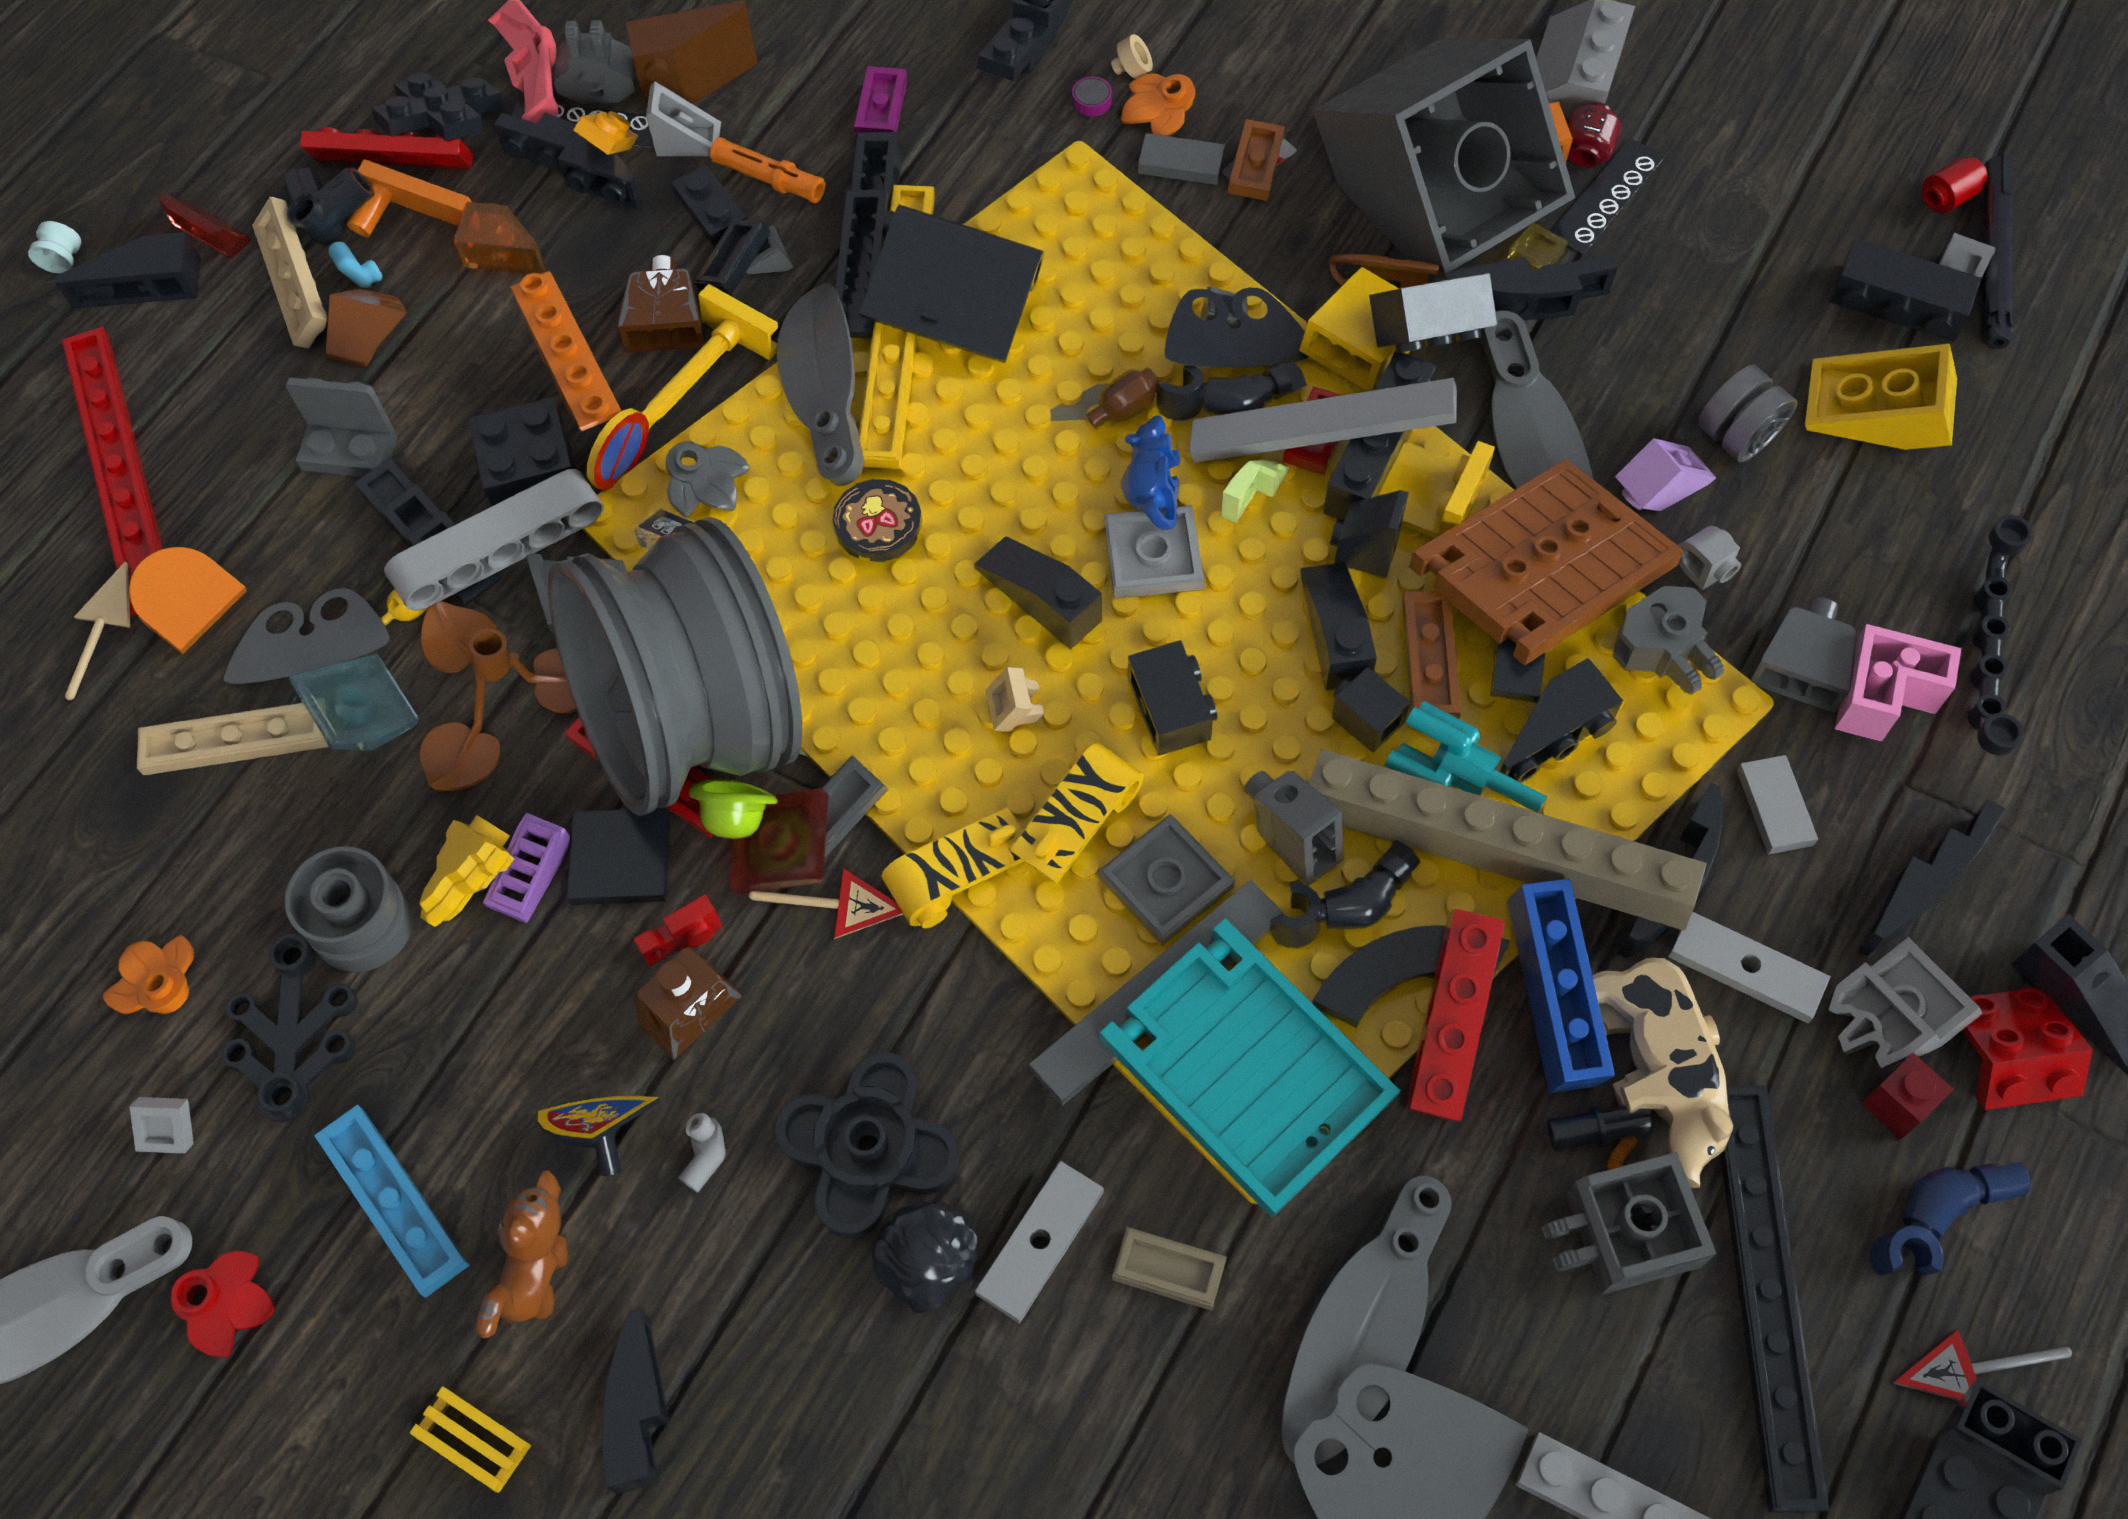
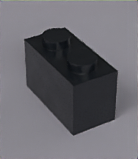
M1175 641L1129 655L1128 680L1158 756L1211 740L1212 723L1218 719L1215 703L1209 693L1203 695L1198 683L1202 680L1199 664L1194 655L1187 656L1182 641Z

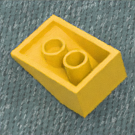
M1950 344L1813 359L1805 419L1806 430L1904 450L1952 446L1957 375Z

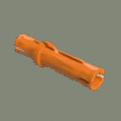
M722 137L716 138L711 146L709 156L713 163L726 166L744 175L773 186L775 191L781 194L790 192L812 203H818L824 194L826 187L824 178L797 169L793 162L774 160L727 141Z

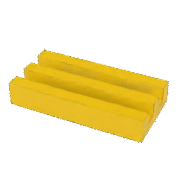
M442 1386L436 1394L439 1398L433 1406L429 1405L423 1413L425 1418L420 1425L415 1424L410 1434L495 1492L500 1493L532 1445ZM449 1405L514 1447L510 1456L506 1457L444 1415ZM438 1424L499 1465L501 1469L497 1475H492L433 1435L431 1431L435 1425Z

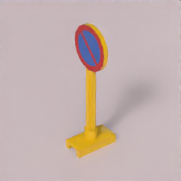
M708 284L698 295L701 321L703 324L714 329L711 333L712 337L648 403L642 413L629 408L620 411L609 420L599 433L587 462V478L591 485L605 491L613 488L623 475L633 469L644 451L651 426L679 401L725 351H730L739 343L770 361L777 353V343L771 340V335L777 330L778 322Z

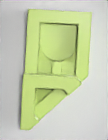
M1269 460L1247 462L1223 491L1221 517L1237 523L1256 491L1273 498L1288 473L1290 466L1279 461Z

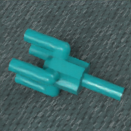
M1425 701L1421 703L1419 709L1416 707L1412 709L1406 724L1440 741L1441 744L1434 758L1402 743L1397 751L1394 749L1391 751L1385 762V767L1445 786H1455L1465 792L1482 796L1484 790L1488 787L1518 804L1539 813L1547 796L1497 771L1501 756L1477 745L1480 739V733L1477 728Z

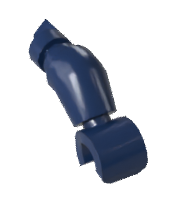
M2022 1162L1998 1167L1989 1163L1972 1167L1969 1171L1966 1169L1956 1171L1952 1167H1944L1925 1174L1913 1186L1902 1219L1906 1227L1887 1232L1879 1236L1872 1244L1870 1262L1873 1270L1880 1276L1897 1270L1903 1264L1901 1249L1902 1245H1904L1916 1257L1915 1270L1925 1276L1942 1272L1944 1257L1938 1240L1942 1238L1954 1219L1964 1216L1968 1208L1976 1207L1979 1203L1986 1205L2026 1196L2030 1191V1178Z

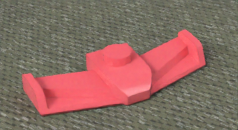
M508 0L488 21L496 27L513 48V51L504 61L512 85L524 93L525 114L522 116V119L538 124L544 113L553 116L558 114V105L553 96L551 67L556 60V44L551 30L541 26L520 0Z

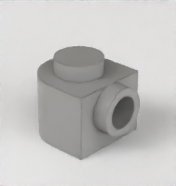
M1707 526L1678 545L1683 549L1679 560L1681 569L1701 590L1706 589L1716 581L1720 583L1728 581L1741 567V563L1736 559L1740 547L1734 542L1732 536L1727 531L1716 526Z

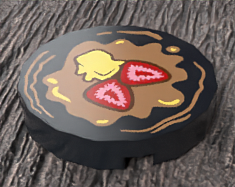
M871 479L855 484L842 494L834 507L832 521L839 544L850 555L857 558L859 556L870 558V561L884 562L900 557L913 547L922 526V514L916 496L906 486L892 480Z

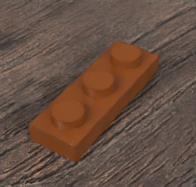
M1404 591L1402 606L1411 711L1414 707L1419 709L1421 703L1425 701L1460 719L1461 703L1451 602L1438 591Z

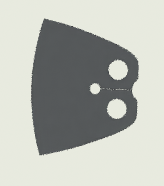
M1364 1364L1356 1367L1338 1388V1401L1333 1412L1324 1419L1312 1421L1298 1438L1294 1447V1461L1303 1490L1318 1519H1485L1516 1463L1529 1429L1468 1396L1429 1380L1383 1365ZM1366 1386H1379L1389 1396L1390 1409L1382 1420L1368 1421L1358 1411L1356 1405L1357 1396ZM1329 1438L1342 1442L1348 1452V1463L1345 1469L1336 1475H1327L1320 1471L1314 1459L1318 1444ZM1382 1447L1388 1449L1392 1454L1390 1465L1384 1468L1377 1466L1373 1459L1375 1450Z

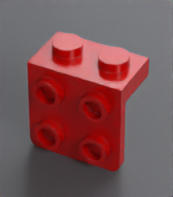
M2024 988L1970 997L1980 1007L1982 1015L1962 1031L1982 1057L1975 1097L1984 1110L2083 1096L2093 1049L2051 996L2040 991L2038 988Z

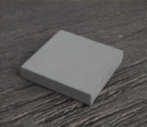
M1192 505L1179 506L1177 508V522L1175 527L1170 530H1160L1145 512L1141 510L1104 514V528L1114 599L1204 589V576ZM1166 508L1160 510L1164 517L1166 514Z

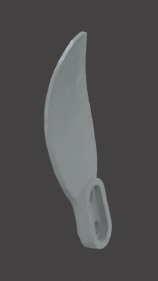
M155 1217L108 1241L96 1250L83 1249L62 1253L31 1264L0 1279V1384L22 1377L65 1353L90 1334L114 1310L124 1296L182 1265L188 1258L192 1248V1235L189 1228L182 1222L169 1217ZM172 1238V1245L168 1252L164 1254V1244ZM122 1264H125L123 1275L117 1279V1269Z

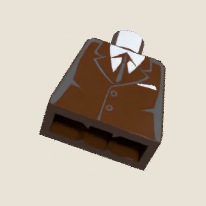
M659 255L652 258L650 271H636L628 277L618 320V329L626 353L700 348L706 344L690 272L685 268L676 269L675 260L669 256Z
M690 947L684 948L671 961L664 963L658 972L635 995L640 1028L673 1061L743 997L724 976Z

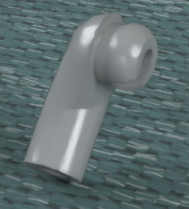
M704 1113L695 1114L687 1121L685 1129L686 1134L691 1136L694 1158L678 1177L682 1183L696 1193L701 1190L723 1162L726 1154L722 1127L716 1119L710 1118Z

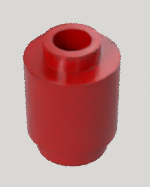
M1967 157L1958 158L1941 168L1923 182L1922 193L1925 204L1940 214L1951 212L1981 192L1988 177L1985 166L1977 158Z

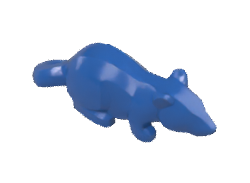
M1155 415L1147 423L1141 425L1135 434L1125 436V442L1131 444L1133 450L1131 462L1122 477L1121 487L1124 497L1132 507L1144 511L1150 521L1160 530H1170L1175 527L1177 522L1179 480L1177 476L1171 477L1169 469L1179 465L1180 454L1178 449L1172 450L1171 435L1169 433L1165 434L1164 420L1160 415ZM1166 508V514L1164 517L1160 510Z

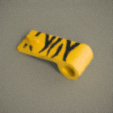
M1098 742L1093 743L1089 747L1082 745L1075 752L1069 763L1070 771L1010 848L1013 854L1055 884L1063 877L1112 810L1119 813L1129 805L1144 780L1142 772Z
M1007 807L902 855L884 869L881 877L909 925L914 927L922 926L925 929L930 928L945 919L947 916L946 910L951 904L952 895L1024 862L1010 851V848L1023 833V830Z

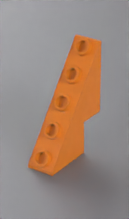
M550 271L542 274L532 273L526 275L521 282L510 286L567 411L581 431L611 420L621 409Z

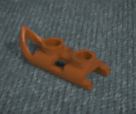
M1369 254L1332 255L1329 258L1330 273L1341 287L1348 280L1340 273L1337 263L1362 265L1361 267L1384 280L1400 281V288L1427 284L1428 274L1438 275L1439 265L1431 264L1430 262L1408 259L1399 260Z

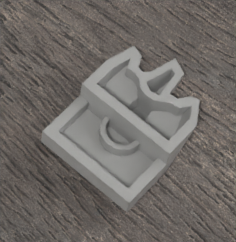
M1909 937L1871 967L1865 962L1841 981L1835 988L1829 1010L1835 1014L1854 1017V1020L1838 1036L1843 1052L1850 1054L1877 1043L1880 1048L1875 1058L1881 1069L1902 1063L1912 1053L1921 1056L1943 1046L1982 1015L1980 1007Z

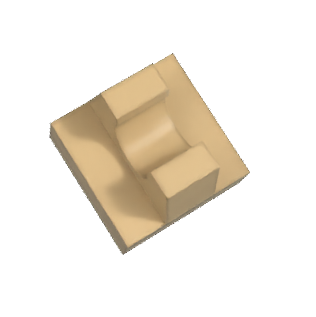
M1006 667L985 690L993 728L996 731L1010 732L1016 725L1036 723L1045 714L1043 705L1031 704L1030 698L1039 690L1037 681L1025 678L1023 668Z

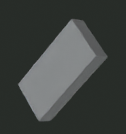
M1783 755L1741 763L1737 773L1767 854L1814 846L1818 841V837L1787 756Z

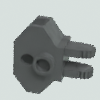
M601 20L591 21L589 33H580L576 21H567L565 24L567 44L558 50L556 54L553 78L556 92L580 104L619 103L635 92L636 83L633 76L635 65L631 47L612 39L611 33H605Z
M1663 586L1628 608L1624 624L1619 628L1613 651V658L1624 670L1652 671L1660 678L1668 675L1688 695H1692L1702 688L1701 679L1696 670L1694 671L1687 662L1688 660L1710 680H1715L1724 674L1723 671L1725 670L1721 662L1722 660L1715 655V652L1704 641L1707 632L1701 625L1707 601L1695 588Z

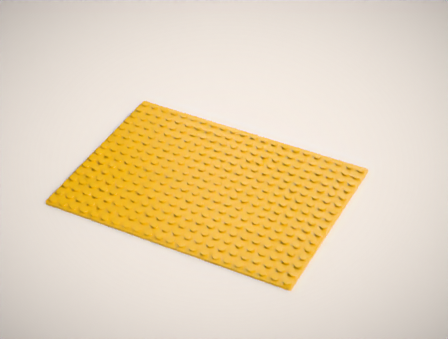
M1082 141L1072 143L963 224L1043 250V262L1035 287L1032 292H1029L1006 363L917 335L900 469L863 467L859 476L845 486H837L824 478L818 471L810 430L800 421L789 404L781 383L778 363L776 362L623 475L613 488L600 492L597 496L603 503L604 510L595 522L582 529L612 560H623L627 572L632 571L633 567L649 548L661 537L658 534L638 527L661 509L694 523L704 518L714 517L722 521L733 531L748 552L766 586L789 648L797 680L802 713V744L800 749L829 779L853 755L888 788L887 792L865 815L904 854L1007 807L1024 831L1070 771V760L1082 745L1089 747L1093 743L1098 742L1144 774L1143 783L1133 800L1119 813L1112 810L1057 884L1026 862H1022L952 895L951 902L1074 1026L1250 880L1284 912V915L1299 917L1305 914L1299 909H1291L1290 882H1302L1257 831L1254 801L1244 791L1247 781L1254 774L1265 771L1273 780H1276L1287 771H1295L1309 783L1321 749L1387 768L1384 765L1393 749L1397 751L1402 743L1434 758L1441 744L1440 741L1406 724L1407 718L1411 713V705H1409L1405 724L1374 753L1332 719L1335 703L1333 694L1336 689L1325 691L1300 570L1305 567L1328 565L1335 562L1337 546L1330 545V540L1337 519L1323 514L1328 482L1350 439L1338 442L1325 475H1321L1284 463L1283 457L1286 449L1194 463L1190 455L1193 419L1218 415L1204 411L1203 405L1200 413L1185 421L1168 419L1160 414L1158 410L1156 393L1154 402L1136 416L1120 422L1108 420L1096 429L1091 426L1087 418L1086 420L1051 421V409L1060 404L1073 405L1078 403L1082 398V392L1097 384H1109L1130 369L1142 371L1148 367L1153 371L1160 383L1168 381L1171 385L1183 386L1184 364L1172 362L1165 357V343L1176 307L1183 295L1188 291L1207 289L1208 286L1236 294L1244 288L1252 287L1260 288L1271 294ZM1271 294L1286 308L1305 331L1308 323ZM1248 296V316L1253 319L1265 317L1268 312L1265 302L1259 297ZM1204 297L1197 298L1192 303V310L1198 318L1201 316ZM851 338L855 367V388L850 413L855 418L858 434L872 338ZM1309 357L1294 362L1302 370L1307 386L1277 400L1272 398V402L1265 405L1264 408L1305 402L1313 386L1340 395L1367 391ZM1275 365L1196 367L1204 375L1203 383H1208L1210 377L1238 378L1245 374L1251 377L1256 374L1262 375L1263 371ZM1099 405L1091 406L1087 410L1086 414ZM1155 415H1160L1165 423V434L1169 433L1171 435L1172 450L1178 449L1180 454L1179 465L1169 470L1171 477L1177 476L1179 480L1178 507L1189 505L1193 507L1204 576V589L1114 599L1104 528V514L1140 511L1130 505L1124 497L1121 487L1122 477L1131 462L1133 450L1131 444L1125 442V436L1135 434L1141 425L1147 423ZM1436 426L1413 429L1407 441L1457 461L1460 460L1462 455L1471 456L1470 453ZM693 442L704 449L724 446L739 453L748 463L749 471L740 477L733 478L737 490L735 510L715 509L700 502L692 514L687 517L681 515L671 505L667 494L671 476L666 469V457L669 450L678 443ZM684 457L680 460L685 466L696 464L695 459L690 457ZM1269 460L1279 461L1290 466L1288 473L1273 498L1256 491L1237 523L1221 517L1223 491L1247 462ZM1488 470L1487 477L1467 518L1514 491V489L1491 470ZM871 479L892 480L906 486L916 496L922 514V526L913 547L900 557L884 562L870 561V558L861 556L857 558L850 555L839 544L832 521L834 507L842 494L855 484ZM1401 526L1398 543L1387 578L1348 568V571L1368 617L1377 656L1374 672L1410 702L1402 598L1404 591H1436L1433 588L1436 576L1429 571L1420 577L1409 568L1413 551L1434 538ZM1005 536L1070 566L1102 593V622L1071 650L975 569L974 563ZM1640 591L1545 652L1540 697L1552 678L1589 658L1623 699L1615 717L1617 723L1610 731L1599 738L1594 739L1590 735L1578 742V747L1564 759L1556 761L1554 758H1551L1542 763L1536 774L1522 782V784L1547 796L1539 811L1540 814L1634 842L1770 712L1774 704L1773 699L1716 652L1715 655L1722 660L1721 662L1725 670L1723 671L1724 674L1715 680L1707 678L1690 660L1687 661L1692 666V669L1696 670L1702 683V688L1692 695L1684 693L1680 686L1676 685L1668 675L1660 678L1652 671L1624 670L1613 658V651L1619 628L1624 624L1628 608L1647 597ZM1451 603L1461 703L1460 720L1479 730L1480 739L1477 745L1501 756L1496 769L1500 772L1504 760L1537 703L1490 696L1495 660L1493 659L1495 640ZM1181 640L1187 656L1194 655L1197 659L1202 680L1198 682L1203 695L1209 693L1212 696L1218 719L1212 723L1211 740L1158 756L1128 680V656ZM1006 667L1023 668L1025 678L1037 681L1039 690L1030 698L1031 704L1043 705L1045 714L1036 723L1016 725L1010 732L996 731L993 728L985 690ZM1486 787L1482 794V797L1530 810ZM1169 814H1172L1235 880L1234 888L1169 941L1161 945L1098 878V871ZM1342 826L1344 860L1309 885V887L1317 892L1319 898L1322 899L1323 892L1350 885L1356 878H1363L1368 872L1373 871L1374 864L1394 842ZM1411 848L1421 862L1414 869L1412 876L1400 890H1396V895L1391 900L1392 907L1390 911L1378 923L1366 929H1327L1326 923H1320V931L1315 940L1299 948H1287L1278 944L1272 937L1271 931H1269L1253 946L1312 1003L1320 987L1333 970L1361 947L1396 931L1422 926L1446 925L1448 914L1454 909H1460L1506 921L1502 938L1510 940L1493 976L1494 979L1518 955L1507 901L1521 885L1530 883ZM1234 961L1226 969L1230 971L1238 963ZM1425 976L1398 985L1396 989L1380 998L1367 1011L1357 1028L1322 1011L1320 1012L1390 1079L1417 1053L1434 978ZM1145 1036L1136 1045L1143 1051L1152 1041ZM1119 1060L1113 1063L1250 1203L1258 1204Z

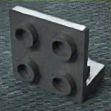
M314 377L306 379L288 378L285 387L308 425L296 458V462L302 471L363 477L389 457H392L398 435L371 386L360 382L340 383L323 381Z

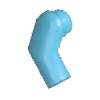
M335 242L329 247V256L337 269L359 287L372 288L371 284L382 280L383 276L374 261L368 260L360 265L349 247L343 242Z

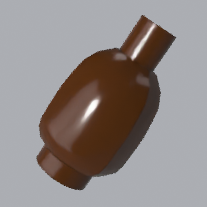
M1148 367L1142 371L1130 369L1124 372L1102 390L1099 406L1086 414L1087 420L1096 429L1108 420L1120 422L1136 416L1154 402L1156 385L1160 383L1158 378Z

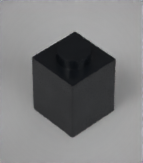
M1367 667L1356 678L1349 676L1337 687L1333 694L1335 703L1332 719L1374 753L1405 724L1410 702Z

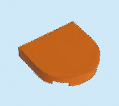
M184 547L162 549L146 557L135 569L129 586L131 603L141 621L182 655L247 592L243 584L211 558L197 550Z

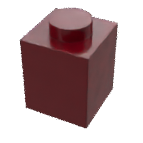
M1912 1053L1861 1104L1901 1140L1917 1127L1954 1089L1917 1055Z

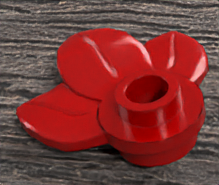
M243 1251L228 1252L216 1259L207 1269L189 1271L175 1282L171 1290V1306L178 1317L187 1321L188 1340L196 1349L209 1356L217 1358L228 1357L233 1347L236 1330H248L257 1327L273 1315L275 1308L269 1294L260 1286L250 1282L259 1266L260 1258L258 1256ZM206 1288L207 1296L204 1301L199 1305H194L193 1298L196 1292Z

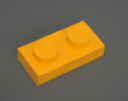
M609 111L608 114L602 112L581 116L573 130L607 155L630 150L638 138V135L629 129L631 124L624 117L613 111Z

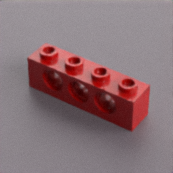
M1454 909L1448 914L1404 1109L1450 1121L1462 1120L1505 920L1460 909Z

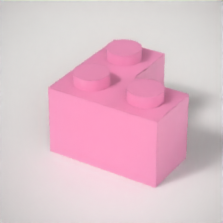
M1866 624L1855 641L1851 687L1838 708L1835 729L1882 742L1900 717L1902 706L1936 714L1955 689L1962 648Z

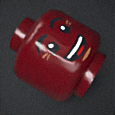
M1592 103L1575 109L1567 123L1573 138L1568 154L1569 160L1575 165L1585 168L1595 167L1608 161L1614 152L1621 132L1619 118L1607 105L1602 103Z

